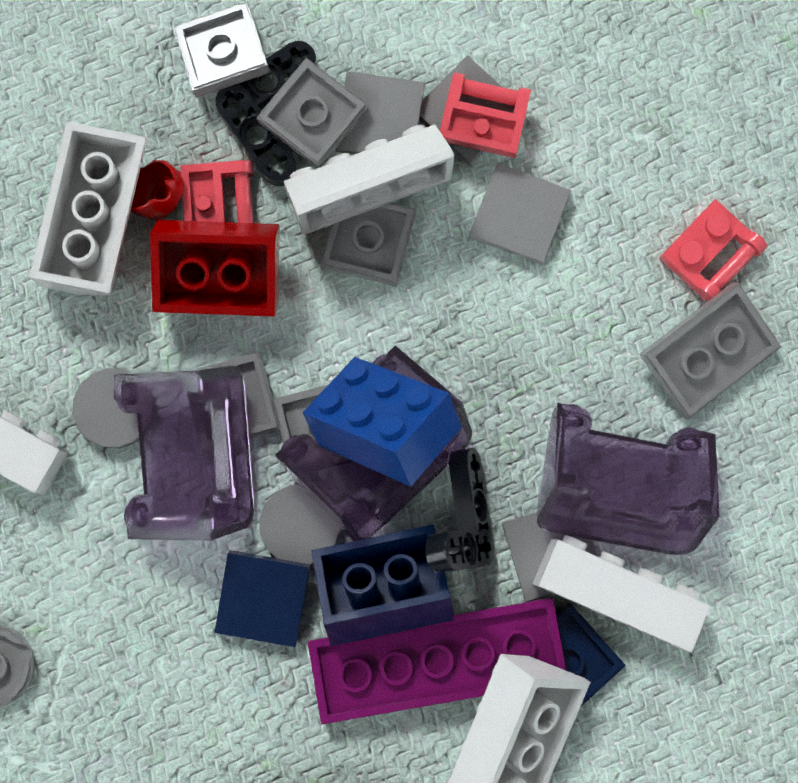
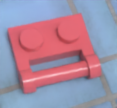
M454 72L440 132L447 143L516 158L531 89L519 87L518 91L465 79V74ZM462 94L515 106L514 113L461 102L460 97Z
M236 160L180 165L184 184L182 193L184 221L226 222L223 178L232 177L235 181L238 223H254L250 177L254 175L252 161Z
M714 199L659 259L705 301H709L722 291L754 256H760L767 249L768 245L760 235L750 231L721 203ZM732 238L742 245L710 280L705 279L700 274Z

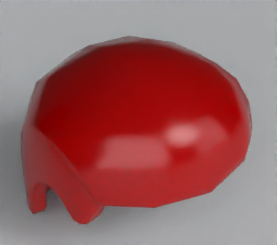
M153 160L146 166L141 167L130 212L139 217L153 220L162 219L170 215L182 197L184 184L181 172L165 160Z

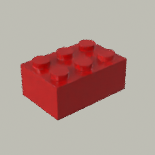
M157 220L150 232L152 312L275 317L279 303L280 224Z

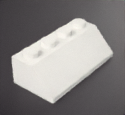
M69 121L66 122L29 275L40 287L78 295H111L146 147V137Z
M435 124L426 128L424 125H417L407 129L402 133V137L388 142L387 139H379L371 142L365 147V151L352 156L349 153L336 155L327 161L328 165L314 170L312 167L301 168L290 175V179L284 181V185L302 233L306 235L452 180L454 154Z
M500 654L483 699L477 708L470 731L462 745L459 758L447 783H549L590 682L581 676L530 656Z

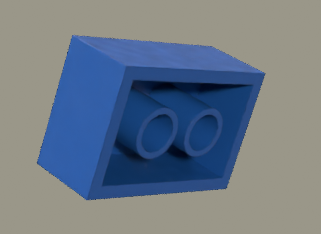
M354 357L303 411V415L320 447L410 487L462 428L448 392Z

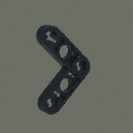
M303 41L288 43L266 58L270 74L274 75L278 80L273 90L269 92L259 90L256 87V80L258 78L256 77L221 89L216 96V107L221 118L263 178L274 186H284V181L290 179V175L296 171V162L286 144L259 124L256 118L287 81L284 80L281 70L276 65L281 63L283 71L287 69L289 78L299 67L297 64L290 67L293 64L292 56L295 54L300 58L307 56V59L317 65L314 49ZM233 97L236 101L243 98L240 104L247 117L242 122L232 107L226 110L228 98ZM250 127H263L267 131L266 139L258 145L249 143L245 139V134ZM272 149L273 155L280 163L285 160L287 161L285 163V173L280 175L278 171L269 172L272 169V165L266 152Z
M475 448L455 450L451 452L449 457V471L458 531L428 536L425 546L426 558L430 569L435 573L489 566L492 564L494 556L481 458Z

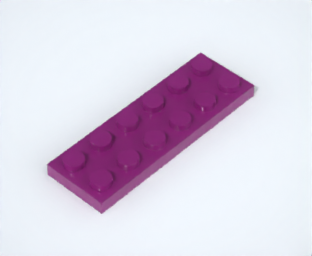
M553 598L454 614L453 621L336 646L330 645L328 637L308 640L321 725L484 696L500 654L530 656L566 671Z

